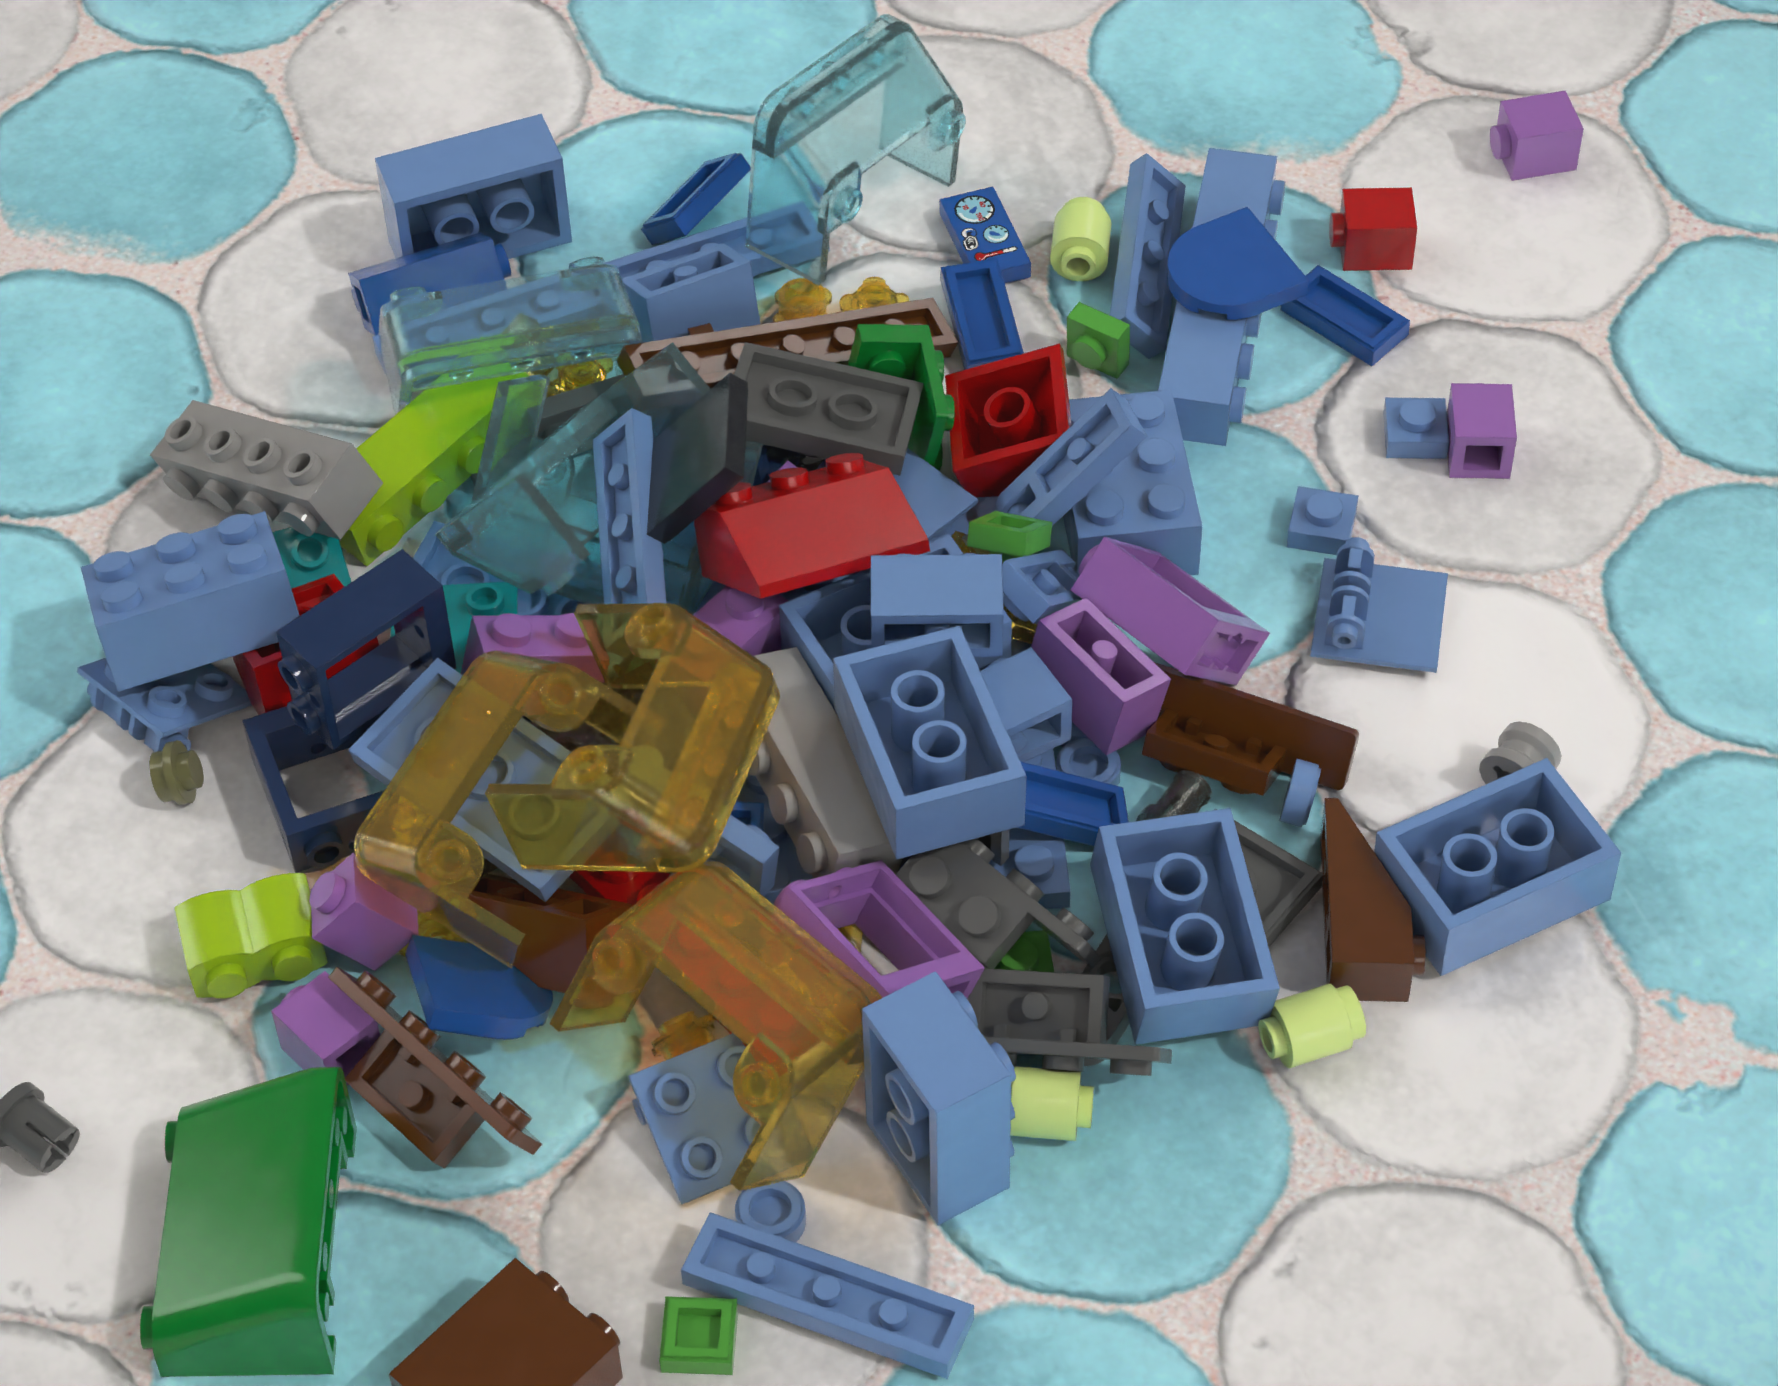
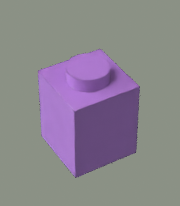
M1566 91L1500 101L1497 125L1492 126L1490 129L1491 150L1495 159H1502L1512 181L1577 170L1584 128Z
M1451 383L1447 409L1449 478L1510 479L1517 441L1512 384Z
M354 852L334 870L321 875L311 889L309 902L312 916V939L374 971L409 943L411 935H419L416 886Z
M324 971L308 984L291 990L271 1012L281 1049L303 1070L311 1067H342L344 1077H346L379 1038L380 1032L377 1022L328 978L329 974Z

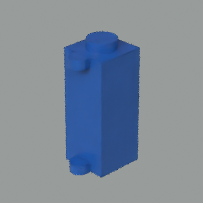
M479 232L348 273L353 288L351 289L352 297L357 310L360 312L364 328L375 336L508 294L504 278L511 277V268L502 244L494 245L491 237Z

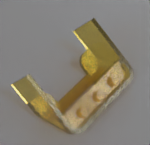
M671 603L578 604L574 615L608 689H644L619 745H587L575 749L561 763L551 784H489L485 795L522 869L683 872L691 870L704 863L715 851L780 700V691L772 671L762 661L679 605Z
M495 650L478 656L470 664L367 815L355 836L354 859L358 869L365 877L512 969L519 959L525 934L468 899L482 876L484 858L478 843L470 835L451 824V821L522 716L553 732L571 731L585 722L628 750L636 747H647L655 751L665 722L573 665Z
M717 861L689 863L672 874L597 933L549 1024L560 1032L626 1022L639 995L656 967L747 1045L734 1070L733 1089L742 1109L761 1126L730 1183L736 1189L742 1191L781 1181L802 1178L805 1176L864 1070L862 1008L882 997L873 986L725 864Z

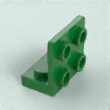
M858 324L847 366L924 383L908 449L940 471L943 460L942 438L944 431H951L953 428L955 407L952 395L944 394L942 385L944 379V356L941 350H934L929 325Z

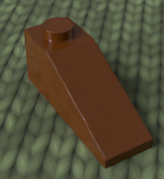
M1325 798L1320 848L1321 871L1323 873L1322 894L1326 984H1332L1335 988L1345 985L1350 986L1359 1001L1408 1002L1413 975L1423 976L1425 972L1424 935H1413L1410 905L1338 798Z
M488 873L440 888V901L540 988L565 993L568 1000L573 1003L591 1004L606 1000L609 991L635 982L632 904L559 888L544 902L516 880Z

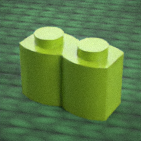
M287 873L267 877L251 883L241 890H221L201 894L174 907L186 967L196 997L231 998L262 980H300L328 963L324 944L312 939V916L309 902L311 891L305 873Z

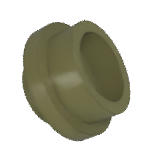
M176 740L167 742L163 750L151 754L149 770L158 798L164 803L175 801L179 805L193 803L196 798V789L201 788L204 782L203 768L197 753L194 750L188 751L181 741Z

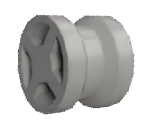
M1518 721L1510 723L1503 730L1498 739V748L1491 749L1480 762L1479 771L1485 784H1488L1545 758H1548L1555 769H1557L1562 755L1558 744L1547 732L1531 723Z

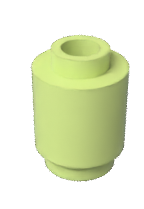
M1077 197L1065 203L1055 216L1050 262L1053 269L1060 276L1068 280L1089 281L1100 276L1107 267L1112 223L1100 202L1089 197Z
M1326 984L1276 1000L1270 1017L1259 1020L1258 1029L1267 1055L1271 1059L1279 1058L1287 1068H1293L1351 1049L1353 1040L1365 1037L1366 1022L1361 1004L1350 986L1345 985L1335 988L1332 984Z
M1015 1066L1016 1079L1011 1082V1102L1014 1107L1015 1118L1011 1120L1010 1136L1076 1141L1077 1127L1091 1128L1094 1087L1081 1086V1071Z

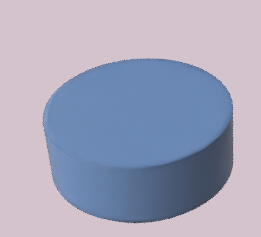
M1080 738L1069 742L1060 750L1056 760V770L1119 786L1121 760L1117 751L1106 756L1089 738Z
M1296 759L1279 819L1280 822L1298 827L1306 825L1321 773L1319 764Z
M762 1179L748 1185L740 1193L735 1204V1218L739 1223L797 1242L806 1226L805 1202L802 1194L792 1184L780 1179Z

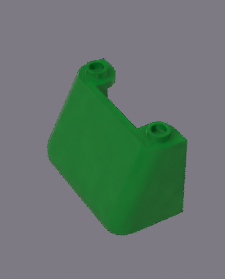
M311 1067L181 1107L178 1120L167 1122L165 1129V1156L167 1162L172 1163L154 1304L143 1307L140 1319L142 1348L153 1349L155 1362L161 1377L334 1374L337 1342L335 1335H327L324 1322L328 1321L329 1306H334L335 1297L330 1271L340 1169H347L348 1157H354L357 1132L342 1067Z

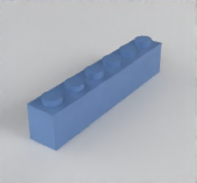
M1209 148L1192 228L1248 207L1276 240L1278 221L1269 219L1270 214L1281 215L1286 183L1282 180H1275L1277 156ZM1177 301L1158 391L1172 389L1183 440L1226 446L1230 422L1242 423L1246 387H1238V380H1250L1254 345L1246 344L1247 336L1258 338L1262 313L1249 318L1227 320V314L1209 312L1200 308L1198 314L1188 310Z

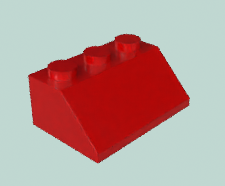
M845 453L831 456L825 460L826 467L809 472L806 468L781 469L769 475L770 482L752 487L750 483L739 482L694 520L702 576L760 599L871 568V555H920L930 552L929 539L890 469L865 461L863 454Z

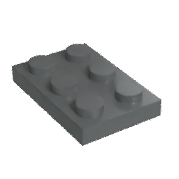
M744 343L734 375L748 382L747 443L773 446L799 452L812 458L827 459L839 454L860 453L863 454L865 461L888 467L892 474L901 475L924 383L752 343Z

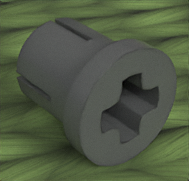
M24 1082L12 1088L0 1099V1147H11L41 1172L48 1173L59 1167L66 1158L55 1150L43 1137L47 1138L69 1156L79 1140L80 1132L76 1126L44 1102L45 1096L43 1091L31 1082Z

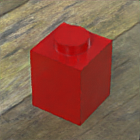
M1412 187L1342 189L1340 212L1330 214L1329 238L1331 247H1340L1343 271L1412 270L1418 229Z

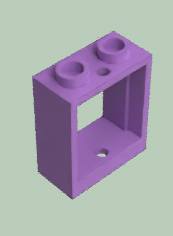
M1104 537L1100 544L1094 546L1084 556L1079 566L1080 576L1071 588V591L1077 596L1090 600L1107 618L1181 673L1189 676L1237 685L1270 634L1266 629L1161 553L1108 537Z
M882 860L854 868L844 867L832 874L790 883L777 896L774 902L775 911L762 935L862 1045V1008L935 971L951 993L960 991L968 999L985 969ZM855 924L899 971L881 976L837 928Z

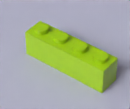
M481 341L356 448L382 480L383 484L342 539L339 540L341 547L365 566L370 565L383 552L392 549L402 536L429 512L438 509L444 503L447 496L465 482L471 474L478 473L484 469L495 454L517 435L522 434L519 406L539 400L531 376L484 341Z

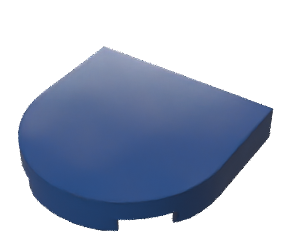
M1248 207L1186 231L1174 242L1168 255L1167 283L1172 295L1185 308L1198 314L1200 308L1209 312L1227 314V320L1244 319L1303 297L1308 293V278Z
M411 935L405 955L427 1026L430 1030L510 1040L524 1037L526 1029L543 1026L546 1023L553 1003V991L538 987L495 948Z

